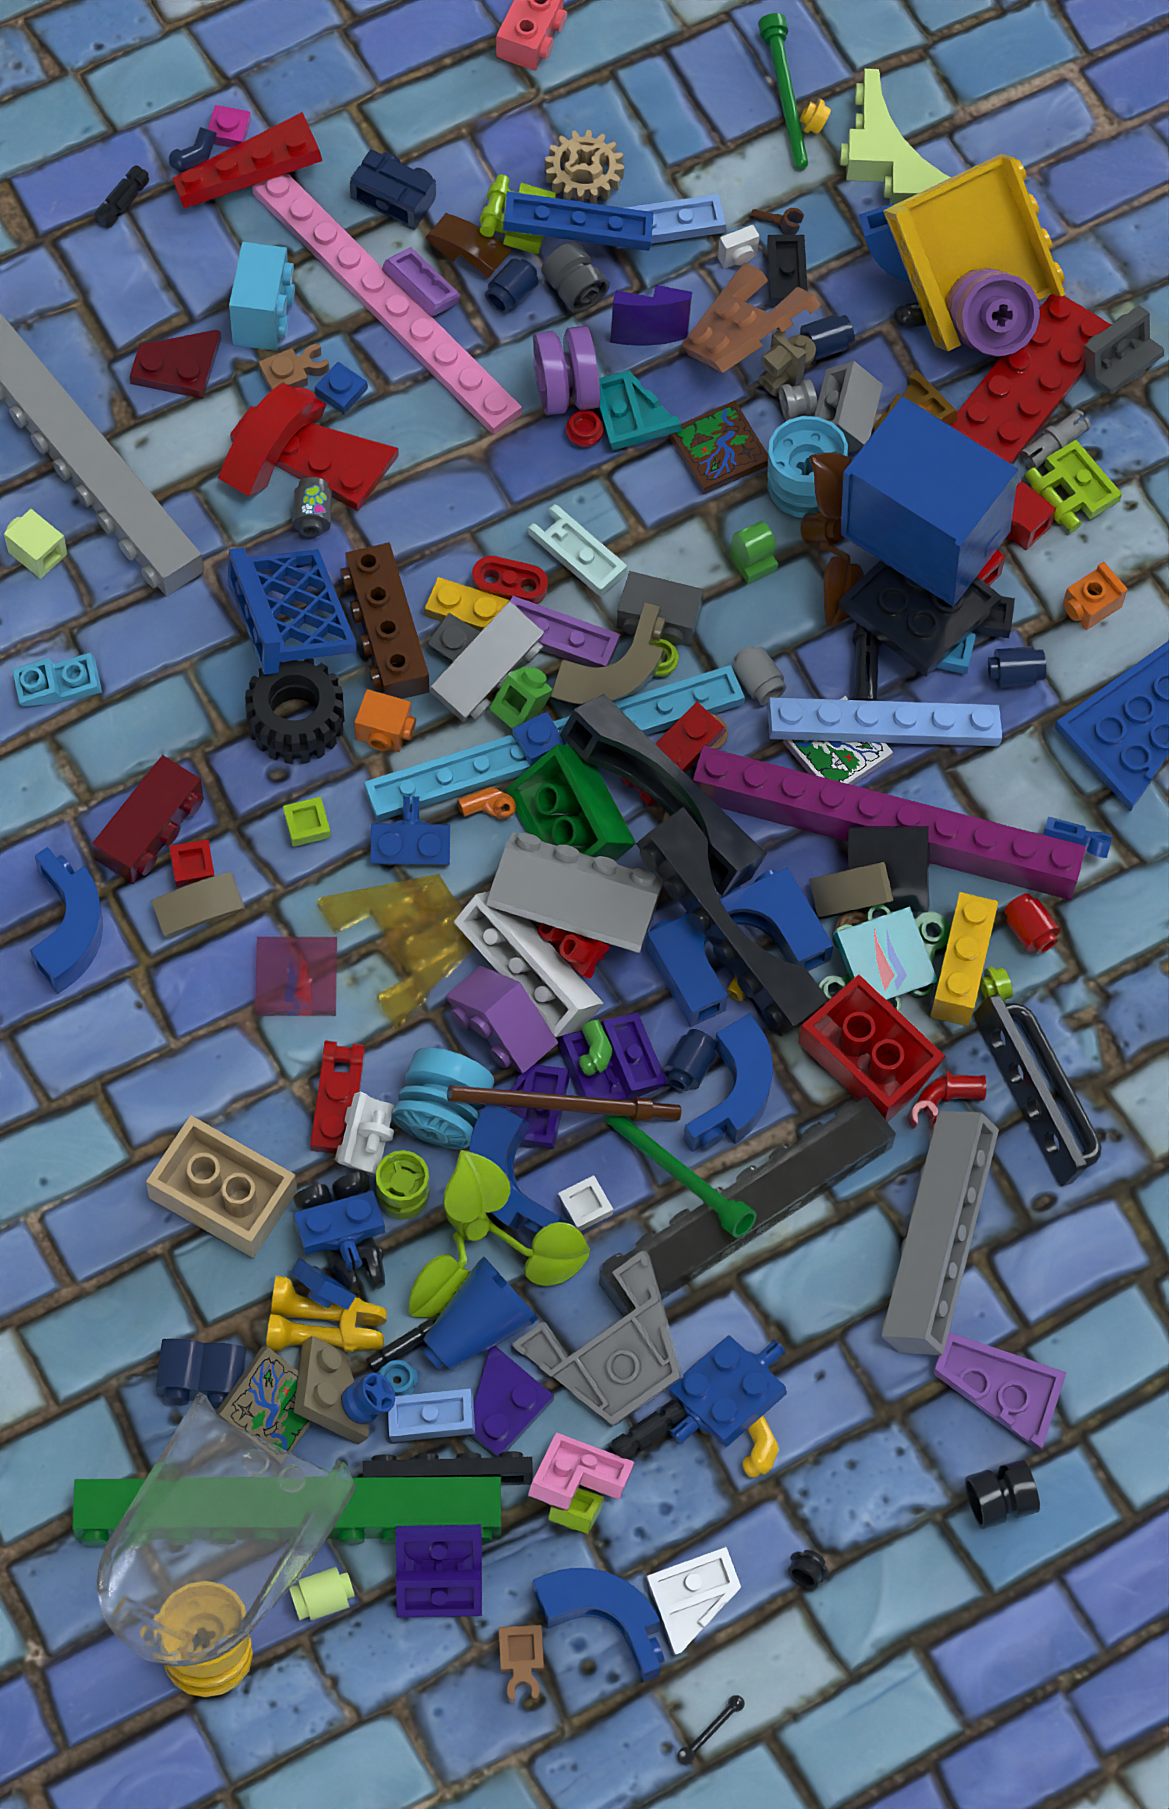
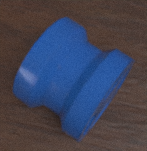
M370 1373L364 1376L359 1382L346 1387L342 1394V1404L346 1414L359 1424H367L378 1415L390 1411L396 1399L391 1383L379 1373Z

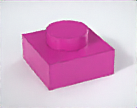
M215 105L208 126V130L217 133L214 144L232 148L244 142L251 122V112Z

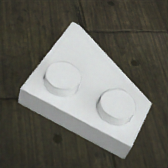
M727 1547L645 1577L673 1656L681 1653L741 1588Z

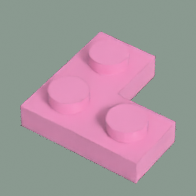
M556 1432L531 1483L528 1496L565 1510L569 1509L579 1485L620 1499L635 1462Z

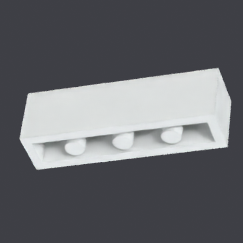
M490 891L476 894L455 919L454 923L498 973L522 984L555 1037L581 1031V1027L603 1005L600 998L549 941L544 940L537 933L538 929L528 918L486 906Z

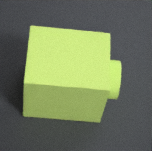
M32 509L22 517L13 519L4 533L8 553L40 579L67 555L64 535Z

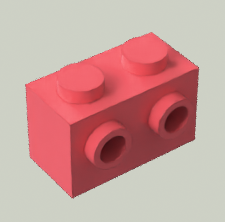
M514 0L496 35V57L536 71L542 58L547 60L550 56L554 44L553 36L555 31L561 32L565 25L567 11L563 10L564 0Z

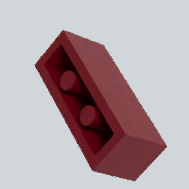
M162 755L93 841L92 847L95 860L132 884L137 881L141 874L147 875L157 861V854L165 844L167 846L171 845L177 838L181 829V823L188 815L193 816L201 807L204 800L201 778Z

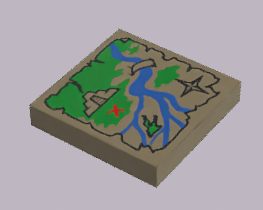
M268 1346L261 1347L214 1414L276 1465H283L312 1423V1421L294 1413L299 1372Z

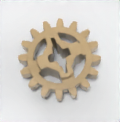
M576 130L572 131V139L570 140L561 135L558 140V146L550 145L549 156L545 157L546 183H552V192L556 194L563 191V199L570 200L574 197L579 202L589 199L591 203L597 204V197L600 195L604 199L609 200L611 189L618 191L620 179L624 177L623 154L616 153L617 144L615 141L607 145L605 144V134L603 133L597 139L592 138L591 130L586 131L585 137H579ZM565 160L566 163L564 170H561L560 166L562 162ZM607 165L608 172L604 175V166Z

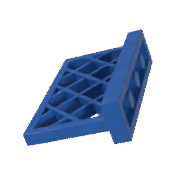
M244 547L229 549L228 581L264 675L279 673V662L356 653V641L318 549L247 557ZM313 564L314 567L309 572L295 568L298 565ZM270 569L276 573L269 577L256 570ZM287 576L299 582L295 586H291L281 582V580ZM310 585L322 590V592L316 596L304 590ZM273 590L285 596L279 601L267 596V594ZM294 600H298L308 604V606L301 610L290 604ZM320 609L332 615L326 620L314 615V613ZM283 614L294 620L290 624H286L276 618ZM306 623L318 629L311 634L299 628ZM330 633L343 640L328 641L323 639V637ZM289 638L303 642L302 645L285 647L284 643Z

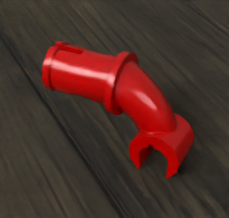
M944 1070L943 1075L933 1080L921 1092L917 1103L908 1114L909 1124L914 1129L918 1125V1113L924 1110V1113L929 1117V1129H931L936 1122L938 1115L937 1105L940 1101L949 1102V1099L984 1101L987 1088L986 1076L951 1075L950 1071Z

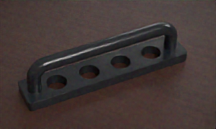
M999 994L989 996L973 1013L974 1019L1059 1185L1072 1184L1088 1167L1097 1163L1102 1149L1100 1140L1033 1012L1026 1006L1018 1003L1004 1004ZM1012 1019H1017L1024 1027L1085 1146V1152L1081 1153ZM1001 1031L1005 1037V1045L1001 1039ZM1018 1065H1019V1066L1021 1067V1069H1022V1072H1023V1080H1022V1078L1020 1077L1019 1070H1018ZM1036 1099L1041 1107V1115L1036 1106ZM1054 1134L1059 1142V1150L1054 1141Z

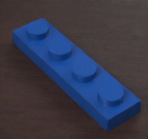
M507 191L503 230L649 251L652 243L654 212Z

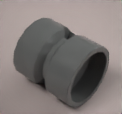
M572 241L558 247L545 259L541 267L542 274L555 290H559V296L573 313L586 311L596 305L606 295L610 286V282L600 269L592 266V259L579 242Z

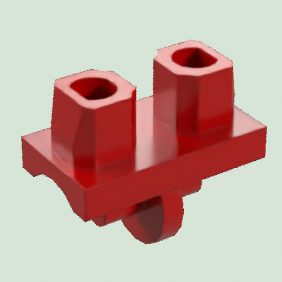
M541 923L537 931L544 940L549 941L566 962L580 975L589 979L594 974L596 963L604 958L605 953L611 947L609 943Z

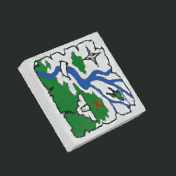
M844 696V697L841 698L840 700H848V699H847L846 696ZM785 739L783 741L784 745L809 774L854 785L893 757V751L888 745L880 742Z

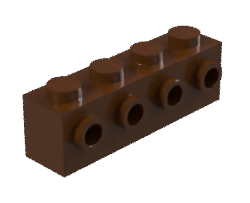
M390 542L345 552L346 567L340 569L341 579L345 591L352 590L354 601H350L351 614L354 623H361L364 634H360L359 639L364 657L371 656L374 667L369 668V674L374 691L381 689V693L400 699L429 693V672Z

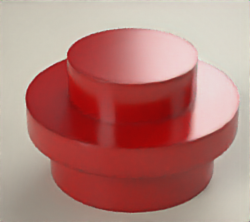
M578 411L567 421L566 435L577 446H593L603 436V423L592 411Z

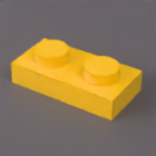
M437 577L425 606V616L443 622L450 612L481 633L510 600Z

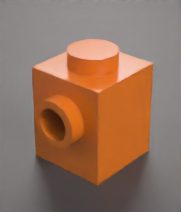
M366 689L354 722L355 740L368 743L369 746L379 751H388L390 749L400 752L404 739L411 740L417 719L412 717L411 701Z

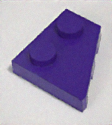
M534 1064L517 1077L516 1084L509 1090L566 1095L570 1073L566 1068ZM502 1106L531 1123L520 1145L554 1149L562 1111Z
M493 1346L489 1349L474 1402L475 1434H469V1436L493 1457H498L499 1453L507 1452L554 1401V1395L498 1347Z

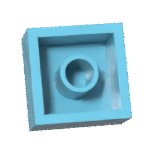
M242 242L229 303L233 345L277 351L280 337L286 338L289 325V315H285L287 306L293 305L295 296V284L292 283L294 264L288 263L287 247Z

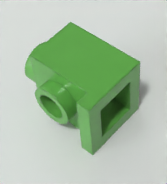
M523 666L507 674L489 709L513 728L539 716L553 689L545 683L547 678L542 671L534 667L527 668Z

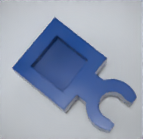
M1049 816L1043 832L1045 836L1086 846L1085 851L1102 858H1107L1112 835L1103 832L1085 830L1086 826Z
M298 1258L290 1271L311 1290L308 1297L326 1308H330L332 1303H335L348 1310L356 1297L354 1293L340 1282L327 1276L322 1269L315 1265L314 1267L309 1265L301 1258Z

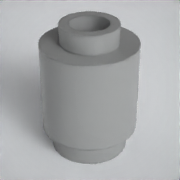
M749 646L735 656V663L732 667L733 671L753 700H758L761 705H767L770 697L779 698L785 692L784 676L763 647L754 648Z

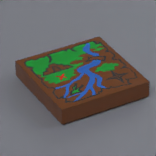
M735 400L682 423V431L668 435L703 495L768 466V454Z

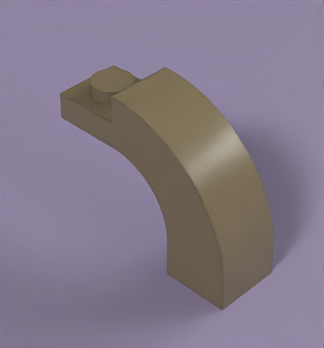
M644 603L632 645L627 653L617 662L605 667L594 668L562 659L551 695L553 700L579 707L605 694L612 702H616L635 695L645 687L659 669L665 655L663 648L652 645L653 639L660 641L666 623V618L660 617L662 613L661 608Z

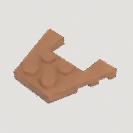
M744 263L681 346L690 357L724 373L762 347L760 339L775 329L783 333L794 325L791 318L804 309H807L809 314H811L821 304L814 294L799 287L795 288L770 313L746 303L768 279L760 269Z

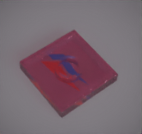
M257 937L256 1016H336L337 937Z

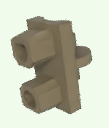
M778 330L772 334L771 349L763 354L761 358V363L766 371L759 378L760 384L773 396L777 395L780 385L789 384L796 386L800 384L803 380L805 366L809 365L815 358L816 347L812 339L803 335H795L786 339L785 332L782 333Z

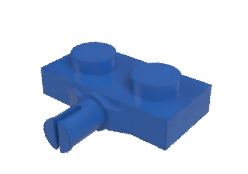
M403 796V820L394 823H371L370 863L450 865V824H429L419 820L420 796H412V812H410V796Z
M373 1191L294 1212V1222L305 1255L323 1250H340L346 1270H353L352 1261L355 1269L362 1265L356 1248L357 1244L366 1238L385 1233V1224Z

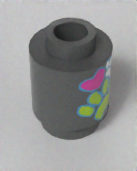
M303 478L294 490L292 525L304 536H320L331 527L332 491L329 489L328 482L322 478Z

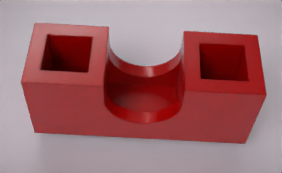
M1023 481L1016 486L1011 531L1005 539L1016 542L1027 551L1051 528L1056 508ZM996 550L977 577L990 586L1002 574L1006 556L999 550Z

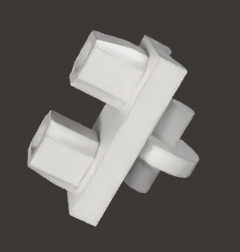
M363 1092L354 1093L352 1105L347 1107L344 1120L347 1126L343 1142L337 1148L335 1160L339 1164L366 1172L370 1176L376 1175L378 1164L382 1160L385 1143L393 1139L394 1130L390 1128L394 1105L376 1100Z

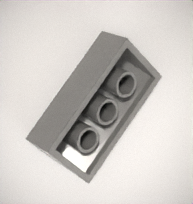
M512 832L504 848L486 906L640 953L652 923L664 881L647 869H630L617 865L616 861L608 857H591L579 853L576 848L569 845L556 846L541 841L539 837L533 834H516Z

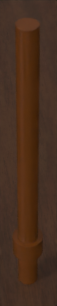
M449 1085L447 1090L449 1102L630 1117L631 1121L649 1122L651 1119L679 1121L681 1118L680 1105L653 1103L650 1098L633 1097L630 1101Z

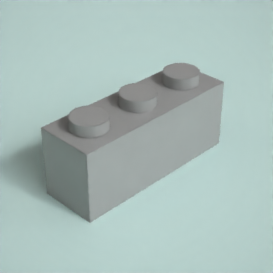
M509 601L431 685L430 693L463 723L470 716L477 720L491 705L487 698L496 688L500 689L507 674L513 672L523 659L529 664L543 649L544 646L540 641L543 638L544 632Z

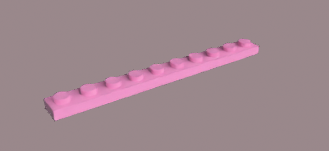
M288 173L252 186L253 195L493 436L522 415V406L382 270V267Z

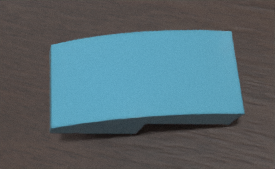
M91 653L55 664L50 658H46L12 669L21 706L60 703L102 693L96 660Z

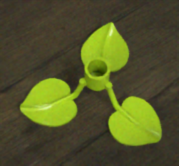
M461 1150L456 1167L446 1185L443 1196L446 1217L456 1229L452 1238L457 1245L458 1261L456 1262L448 1254H441L430 1260L422 1268L409 1296L408 1313L413 1317H433L437 1313H442L471 1272L464 1268L467 1263L464 1240L478 1241L484 1238L488 1231H491L521 1254L529 1257L524 1266V1274L530 1281L542 1286L557 1285L572 1278L586 1263L591 1249L582 1233L575 1226L564 1222L551 1223L542 1228L533 1239L532 1249L523 1246L494 1225L486 1215V1212L498 1211L507 1203L511 1189L509 1179L503 1170L491 1160L479 1154Z

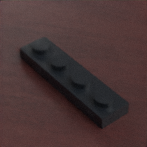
M517 1451L502 1452L498 1454V1457L481 1458L479 1453L465 1452L457 1454L454 1459H439V1456L436 1454L423 1453L415 1455L414 1460H397V1457L394 1455L382 1454L373 1456L371 1461H362L363 1478L501 1477V1485H531L533 1478L532 1457H523V1453Z

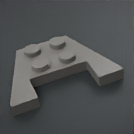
M641 1251L612 1272L636 1307L635 1310L568 1357L546 1322H541L512 1343L517 1351L530 1358L540 1366V1369L550 1377L558 1380L572 1391L573 1395L612 1425H617L683 1378L650 1256L646 1251Z

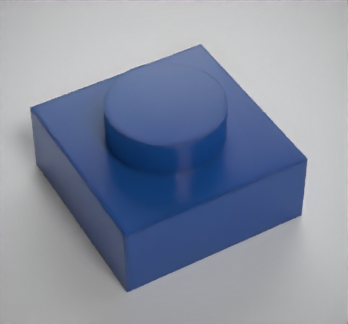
M337 362L317 383L315 395L342 414H345L367 391L368 384L365 379L340 362Z
M548 712L512 728V735L530 766L556 744L566 745V742L559 736L560 732Z

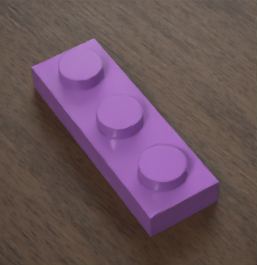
M512 596L510 602L544 632L543 638L540 641L544 646L543 651L587 667L597 668L610 665L620 642V634Z

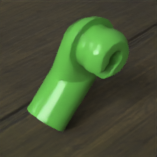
M597 1019L587 1022L581 1027L590 1047L589 1053L579 1058V1064L587 1076H592L598 1071L600 1073L605 1071L612 1056L611 1044L600 1021Z

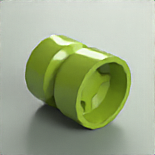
M406 1150L394 1151L386 1155L378 1164L376 1170L377 1200L384 1213L391 1218L405 1220L416 1217L427 1207L430 1197L428 1166L423 1158L416 1153Z

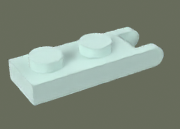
M556 504L548 509V513L556 522L545 532L534 523L527 528L528 534L600 597L627 574V565Z

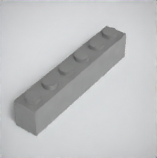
M938 1111L935 1126L931 1129L930 1146L926 1162L920 1171L921 1181L917 1197L911 1206V1221L907 1237L902 1242V1256L898 1272L892 1281L890 1304L882 1320L881 1337L899 1353L944 1354L999 1129L982 1112Z

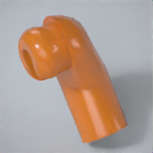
M487 787L457 799V804L463 817L483 811L494 817L507 819L516 810L514 799L493 787Z

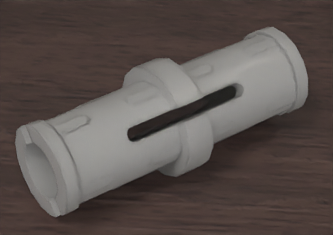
M1078 409L1074 410L1055 427L1049 426L1043 430L1042 437L1021 450L1019 457L1022 463H1025L1034 456L1031 462L1026 465V468L1029 470L1034 467L1038 469L1045 462L1046 457L1091 428V424L1087 417L1078 423V419L1084 413Z

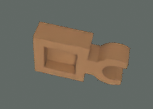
M312 344L304 350L302 355L296 356L293 348L258 361V366L263 379L271 391L283 382L292 388L295 386L305 387L308 385L307 375L322 376L329 371V362L327 359L321 362L312 361L313 358L321 356L320 344Z
M542 1625L499 1627L501 1674L513 1673V1677L507 1685L509 1703H515V1690L521 1685L530 1688L532 1702H537L540 1687L531 1672L544 1671Z

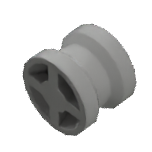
M810 379L802 380L796 386L789 384L779 386L780 405L786 421L797 418L800 415L815 416L818 401L814 385Z

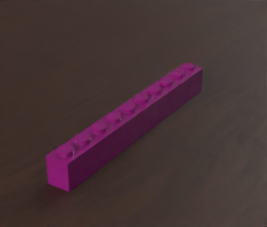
M705 746L702 748L693 782L722 809L847 842L849 826H929L931 864L1068 900L1072 899L1086 846Z

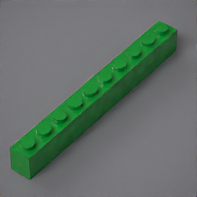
M501 1477L74 1479L72 1529L76 1540H83V1544L88 1546H104L108 1544V1540H125L126 1544L132 1546L149 1545L151 1540H168V1543L171 1545L186 1546L193 1544L194 1540L211 1539V1543L215 1545H233L237 1543V1539H254V1543L259 1545H275L279 1543V1539H296L297 1543L303 1545L320 1544L322 1539H339V1542L342 1544L356 1545L364 1543L365 1539L382 1538V1542L385 1544H396V1526L481 1524L482 1544L492 1542V1538H501Z

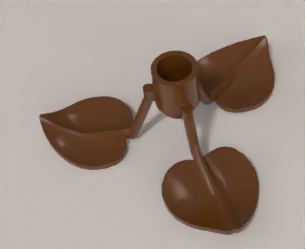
M818 453L809 456L814 472L815 496L820 511L817 513H807L802 519L800 530L805 542L820 544L821 551H829L836 555L830 559L824 575L826 626H835L850 617L838 607L840 598L864 576L860 565L850 563L849 554L833 546V544H837L845 538L841 535L840 518L842 516L843 472L852 460L839 453Z

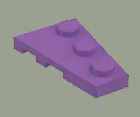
M949 1332L944 1354L939 1355L933 1374L1040 1453L1066 1372Z

